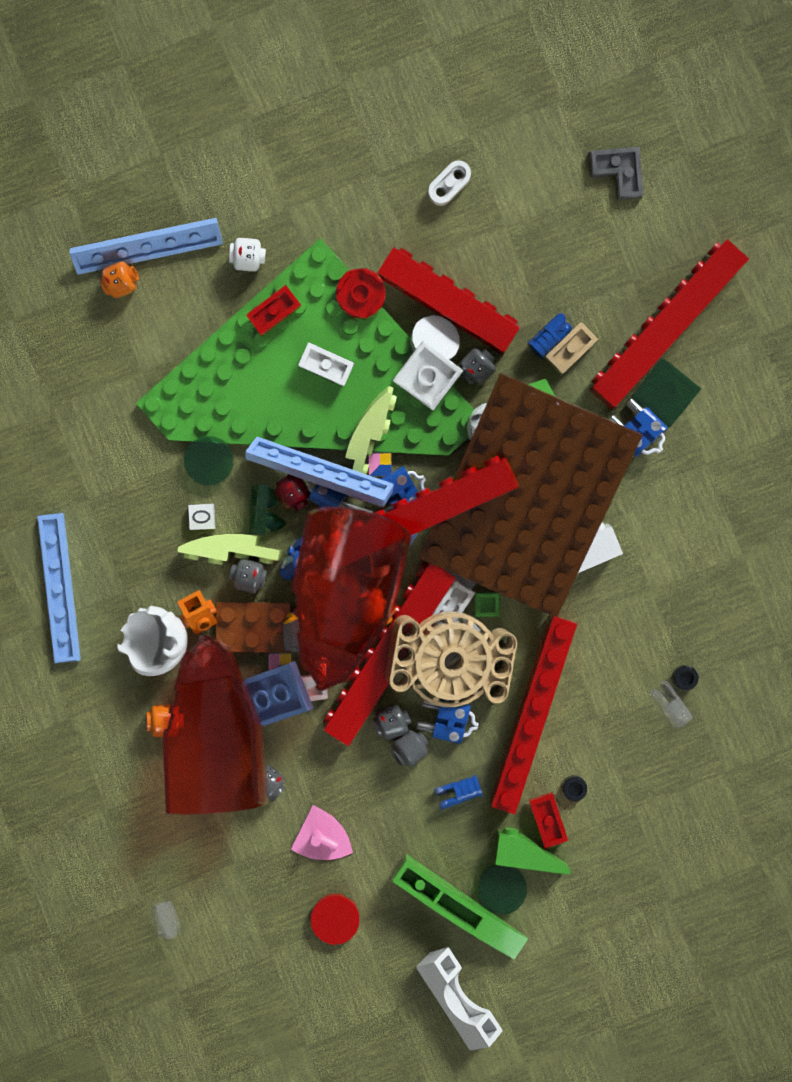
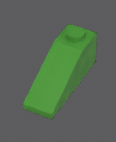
M505 827L504 831L497 830L494 852L495 865L570 875V868L567 863L523 833H518V829Z

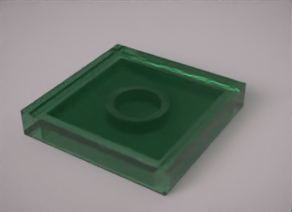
M662 358L631 398L642 407H648L670 428L700 392L701 388L666 359Z

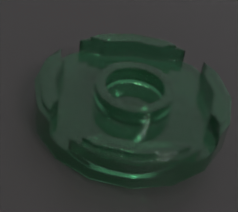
M203 436L194 440L187 447L184 455V467L188 475L195 482L203 485H216L224 481L231 474L234 466V458L230 446L223 439L215 436Z
M494 864L481 874L478 883V895L482 904L489 911L497 914H509L518 910L524 903L527 895V883L517 868Z

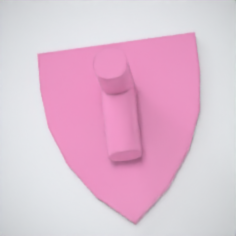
M312 805L291 850L318 860L338 859L353 853L349 837L343 826L332 815Z

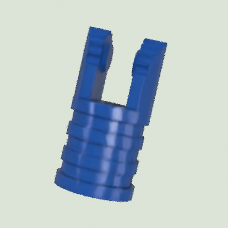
M558 313L527 343L539 358L543 359L572 330V326L565 322L567 320L563 313Z
M476 775L434 789L436 795H443L454 790L457 796L439 803L440 810L461 804L472 798L475 799L478 796H483Z

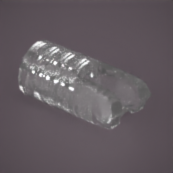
M664 680L660 688L668 698V701L658 690L653 689L650 695L673 727L677 729L689 722L693 715L669 682Z

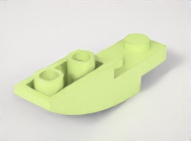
M388 386L369 404L355 426L345 458L354 460L352 470L367 475L369 464H365L366 455H372L375 441L370 439L381 441L382 434L387 435L390 420L386 419L388 410L393 411L397 397L392 395L393 387Z
M223 534L190 541L179 546L177 552L184 553L183 558L198 560L199 556L207 557L209 563L223 565V561H230L231 552H235L234 557L249 559L251 555L259 557L258 562L273 564L274 560H280L282 551L258 546L259 536Z

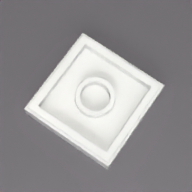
M422 340L393 381L433 411L463 370Z

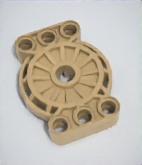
M461 612L434 614L420 624L408 615H401L397 617L393 624L385 679L395 691L403 692L411 686L423 699L442 707L462 706L474 701L482 694L493 703H501L507 698L509 693L517 639L512 633L503 628H496L490 632L479 620ZM452 618H463V620L460 621ZM473 622L476 623L482 630L477 631L475 628H473ZM407 623H411V631L403 634L402 627ZM507 636L506 643L503 646H499L501 637ZM402 648H407V655L403 658H398V651ZM452 652H457L461 661L456 660L453 665L446 668L444 665L446 656ZM502 660V667L499 670H494L495 664ZM397 673H403V679L400 682L394 683V676ZM494 685H498L497 692L490 694V689ZM425 688L429 692V696L419 689ZM441 698V699L451 700V701H441V700H439V699Z

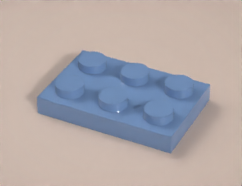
M295 661L234 683L251 730L313 709Z

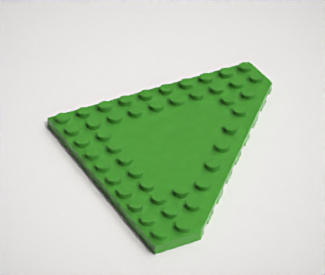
M321 238L136 402L140 409L170 441L251 445L255 438L259 437L285 447L347 451L350 438L360 417L369 404L384 389L390 386L393 387L392 395L397 397L393 411L388 410L386 419L390 420L387 435L382 434L381 441L370 439L375 441L372 452L449 456L469 438L467 424L470 415L474 411L453 385L432 411L393 381L413 353L410 337L383 307L375 315L366 319L351 317L340 308L336 298V287L340 278L350 270ZM287 285L302 307L261 336L246 314ZM308 342L355 364L345 387L298 366Z

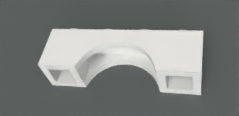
M449 947L430 952L416 966L422 978L469 1050L490 1047L503 1030L490 1010L477 1006L463 993L458 982V974L462 967Z

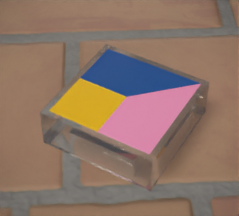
M372 452L371 456L367 455L369 476L384 477L392 472V452Z
M293 652L268 653V671L293 662Z

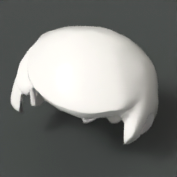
M149 606L147 609L139 608L137 613L129 615L128 622L120 630L124 634V641L121 645L117 644L118 652L127 654L131 667L141 675H161L174 668L182 659L187 648V631L181 619L176 617L174 613L156 606Z

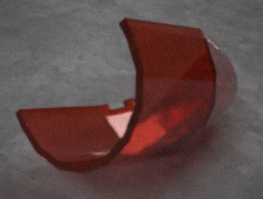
M322 507L307 513L292 587L293 593L296 594L297 603L295 617H298L299 623L297 636L300 664L305 671L308 670L317 685L315 688L319 691H325L332 686L342 684L352 677L395 610L412 536L402 525L379 514L346 507Z
M201 635L198 643L190 652L187 651L181 659L174 688L176 695L173 706L170 705L169 713L171 714L169 724L163 733L166 814H214L267 806L269 802L264 726L235 655L214 638L208 635Z

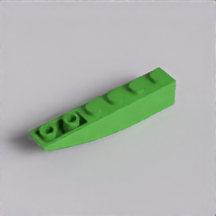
M405 854L392 873V882L452 923L507 956L515 959L527 942L528 937L408 854Z

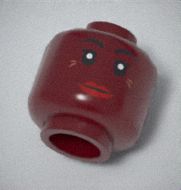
M289 474L276 482L277 487L274 493L284 509L290 510L294 508L297 512L309 504L307 499L310 497L311 492L308 490V485L304 479Z

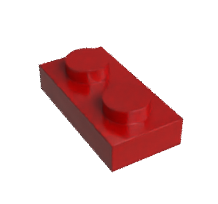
M285 285L247 313L246 316L260 335L263 336L302 306L287 285Z
M550 792L529 799L545 849L569 841L553 793Z

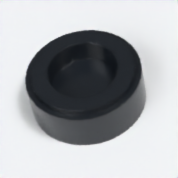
M681 665L674 670L672 680L676 687L688 691L697 685L699 676L694 668L688 665Z
M568 776L562 783V792L571 801H580L587 794V784L580 776Z

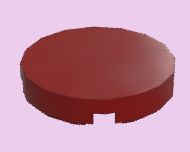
M367 268L352 269L340 278L336 287V298L340 308L347 315L356 319H366L375 315L382 308L385 301V286L376 272Z
M339 893L328 894L320 898L311 914V927L315 935L323 942L331 945L343 944L351 940L357 933L360 924V914L355 902Z

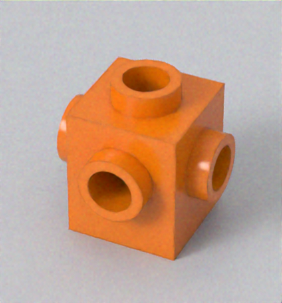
M200 590L177 601L183 612L179 616L185 628L191 627L195 635L208 630L218 623L213 615L217 613L211 599L206 601Z

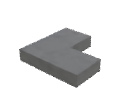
M639 147L589 152L591 178L615 176L617 200L639 199L643 197Z

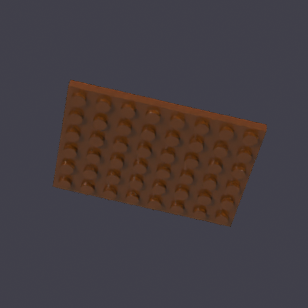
M500 372L453 481L462 477V471L475 466L476 470L485 467L484 462L498 455L500 459L507 458L519 485L507 493L434 525L419 559L548 615L558 617L643 435Z

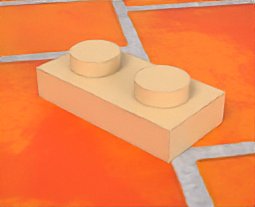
M580 322L544 358L562 375L598 338Z

